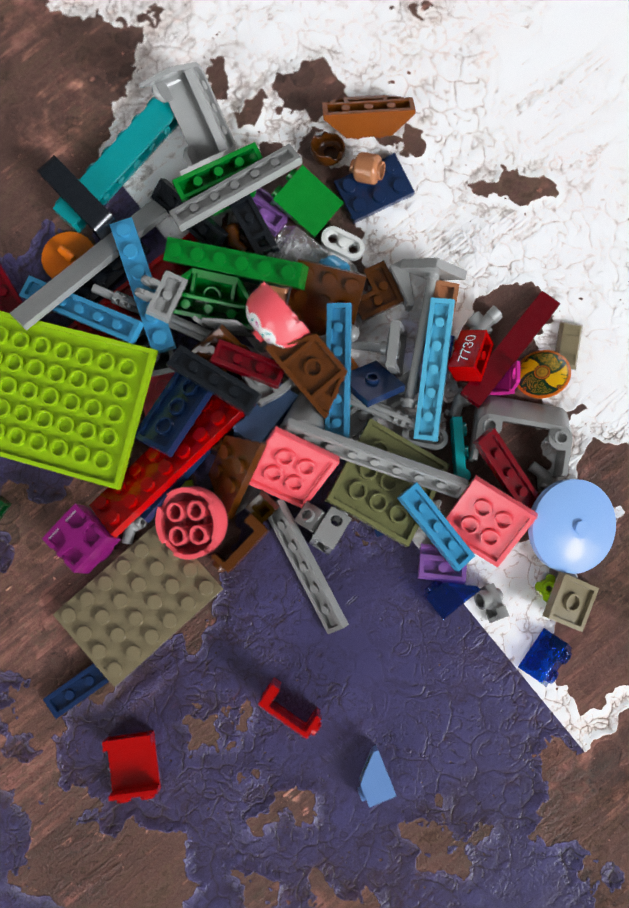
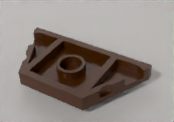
M316 333L287 343V345L298 343L292 347L284 348L274 344L266 345L264 348L323 418L326 419L331 405L339 392V387L347 374L346 368Z
M225 435L208 475L215 495L222 501L226 509L228 520L233 519L267 446L265 442L252 441V439L240 438L234 435Z

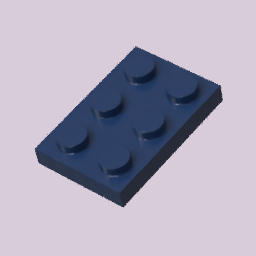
M395 153L382 158V161L385 162V174L383 179L379 180L375 185L356 182L353 173L334 181V186L354 224L414 195L415 191Z

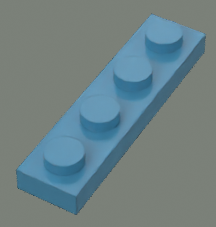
M417 482L413 483L397 497L454 571H460L475 557L474 553Z

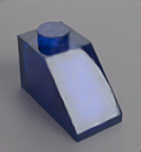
M434 581L425 588L426 593L423 597L437 615L444 620L480 591L478 586L442 581L437 583Z

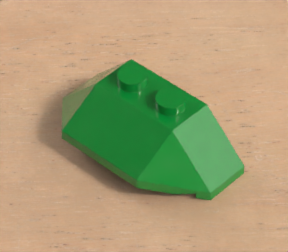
M253 142L173 179L172 183L182 203L261 160L263 157L256 143ZM257 190L250 193L252 198L255 197ZM227 206V207L223 208L222 210L216 212V213L213 214L212 216L218 215V214H220V213H222V212H224V211L230 209V207Z
M195 267L181 275V277L188 280V283L173 313L189 317L196 316L199 319L236 320L246 326L247 329L253 330L245 311L246 302L250 294L240 277Z

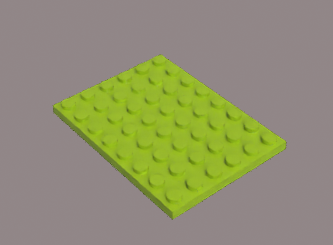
M0 311V457L121 490L158 351L43 321H38L26 331L10 313Z

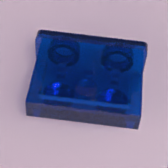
M544 628L518 668L547 687L548 684H553L559 675L557 671L562 664L565 665L570 660L572 647Z

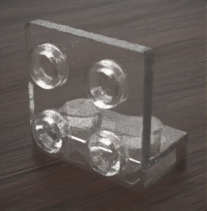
M295 225L284 226L275 240L279 251L274 254L271 252L266 256L298 262V259L301 258L318 263L322 258L325 259L329 252Z

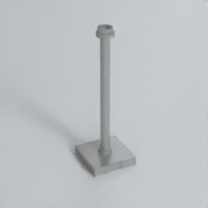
M440 258L402 259L400 269L427 280L405 398L400 399V402H402L401 407L415 409V405L418 404L414 397L427 332L430 300L434 296L436 281L466 280V270Z

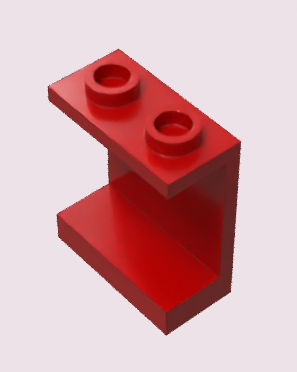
M273 677L260 696L258 705L305 739L310 734L314 736L322 725L320 722L322 719L320 709L316 707L306 722L301 720L274 701V698L280 691L282 682Z
M154 730L106 737L102 741L103 752L108 751L112 792L108 796L109 801L116 800L117 803H126L135 797H140L141 800L154 798L161 789Z

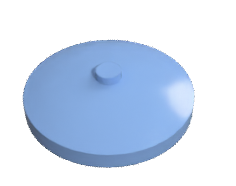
M564 479L549 485L535 500L531 509L537 512L538 515L537 519L529 527L528 535L532 549L542 563L556 571L577 574L594 568L605 558L614 541L616 517L612 503L602 489L589 481Z

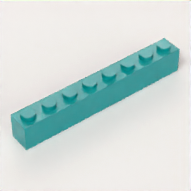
M152 97L147 103V107L141 113L134 116L132 123L127 129L120 131L111 146H107L102 151L101 157L95 163H91L87 167L86 173L78 179L103 206L107 204L179 125L169 103H163ZM61 197L58 198L53 210L77 233H80L87 224Z

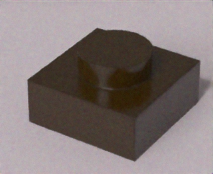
M262 490L245 508L263 523L280 506Z

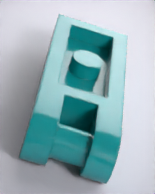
M452 417L449 422L453 474L470 480L471 473L466 469L465 459L469 458L468 446L464 445V436H467L466 422L462 421V417Z

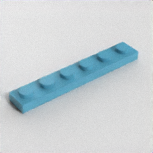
M431 297L413 439L438 442L455 299Z

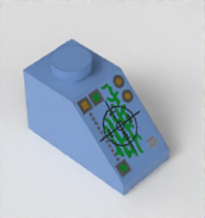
M374 745L371 747L359 777L361 786L357 787L362 802L367 800L369 808L396 797L377 746Z

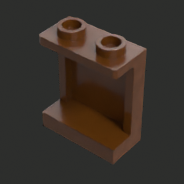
M250 514L244 521L254 532L227 560L219 552L211 555V558L214 559L212 562L213 566L221 573L225 571L227 573L232 572L270 532L253 514Z

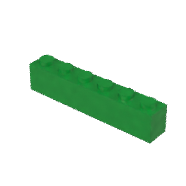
M167 237L163 257L164 261L177 265L210 270L299 290L305 289L309 267L303 263L173 237Z

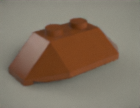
M394 95L343 97L322 103L323 119L345 138L353 139L392 136L416 113L413 97L403 98Z

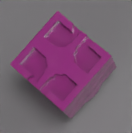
M75 503L47 532L42 540L56 552L58 557L64 560V563L73 573L89 574L98 563L110 556L114 546L121 538L119 536L115 538L108 532L91 507Z

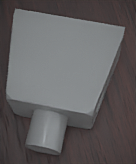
M331 506L309 541V544L329 555L352 518L348 516V513ZM331 521H336L338 526H334Z

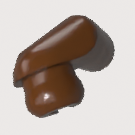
M237 223L227 225L225 231L229 233L226 238L227 246L233 250L249 252L250 247L239 240L240 226Z

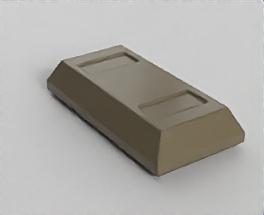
M560 321L555 352L563 355L568 360L571 369L576 370L583 325Z

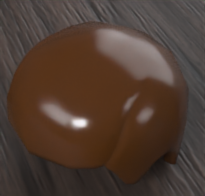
M325 131L319 137L314 135L310 142L313 159L319 165L333 166L344 158L346 146L343 139L337 134Z

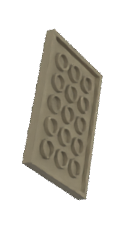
M155 525L53 614L113 687L119 685L224 590L197 558L186 560L174 556V553L166 544L161 543Z

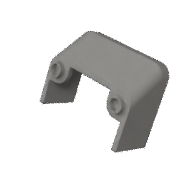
M197 62L168 67L139 83L140 89L152 86L154 97L163 103H169L185 137L188 147L184 149L183 160L188 167L179 171L181 176L236 150L234 138L202 67Z
M489 395L479 408L475 406L468 448L469 458L466 462H473L478 459L479 451L473 442L489 428H495L500 433L503 422L549 430L548 442L552 448L557 450L553 477L558 478L568 474L573 436L568 414L563 408Z

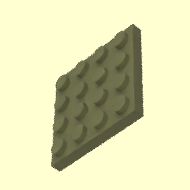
M371 418L368 419L357 439L358 442L447 472L450 464ZM349 461L345 462L325 501L405 547H409L419 527L397 499L413 483ZM421 486L429 498L433 500L437 491Z

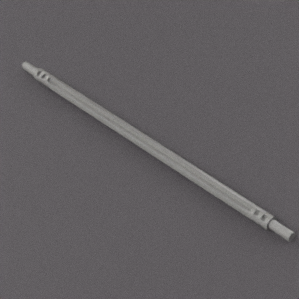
M97 284L93 285L92 293L111 300L112 304L140 315L134 297L120 291H111ZM173 314L168 323L171 329L199 341H202L213 332ZM248 347V348L250 349V351H252V352H254V353H257V354L262 353V352H260V351H258V350H255V349H253V348H251V347ZM284 373L283 377L290 379V377L286 373ZM351 393V406L409 431L415 429V417L382 403H377L367 408Z

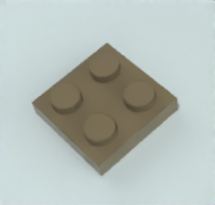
M559 571L542 616L583 632L599 588Z

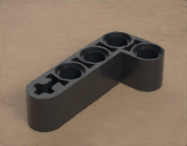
M55 155L37 170L40 176L80 216L100 240L112 232L109 224L117 222L116 219Z

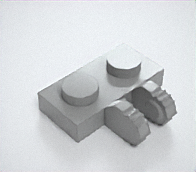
M168 270L165 271L161 281L147 275L142 276L140 281L145 286L156 289V291L151 293L138 287L134 291L135 295L146 302H150L146 309V314L168 324L187 286L188 280Z

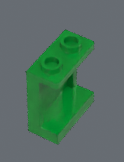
M302 165L298 170L296 168L292 169L286 176L288 182L284 187L279 185L271 194L273 200L270 204L273 207L276 205L306 232L304 235L311 241L344 202Z

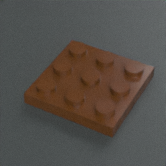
M299 258L298 263H303L309 267L304 290L292 288L288 306L297 316L298 320L303 322L311 334L316 333L318 336L326 334L327 303H351L352 324L355 325L367 275Z

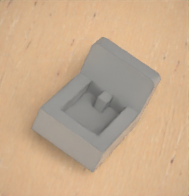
M306 501L294 521L315 533L326 513Z

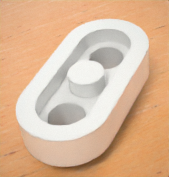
M336 226L327 227L322 232L321 242L325 249L350 261H356L363 256L365 245L359 237ZM334 237L337 241L330 243L328 239ZM355 247L357 251L355 253H351L349 251V248Z

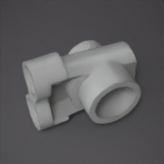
M493 305L484 316L478 311L465 324L469 330H487L488 334L493 331L491 326L499 322L503 316L499 309Z
M494 583L488 584L480 588V591L475 592V603L479 609H486L489 623L510 616L506 605L504 606L502 602L503 593L499 588H496Z

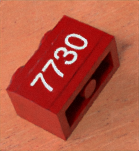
M487 330L460 331L458 339L454 344L452 356L448 360V370L455 381H482L494 346Z

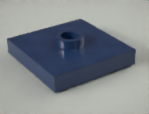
M377 360L351 371V393L367 408L405 390V384Z

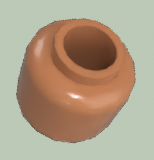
M360 152L355 159L351 160L350 173H353L354 180L358 183L375 185L384 177L385 162L382 161L379 154Z

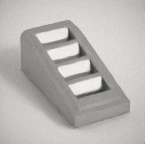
M401 261L390 265L389 272L404 300L403 305L406 311L409 312L415 305L410 275L408 271L400 269Z

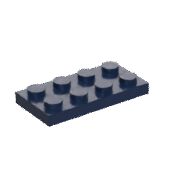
M175 372L137 428L135 439L172 457L213 394Z

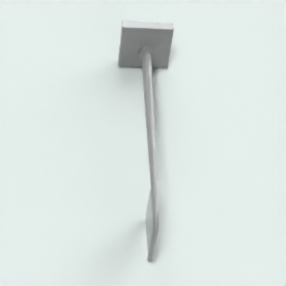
M196 316L192 318L199 325L211 331H214L223 324L232 335L256 338L252 332L248 331L246 326L236 320L202 318L200 320ZM391 320L387 341H382L381 343L355 341L351 343V349L380 352L381 355H385L386 368L396 377H401L403 374L407 331L401 321Z

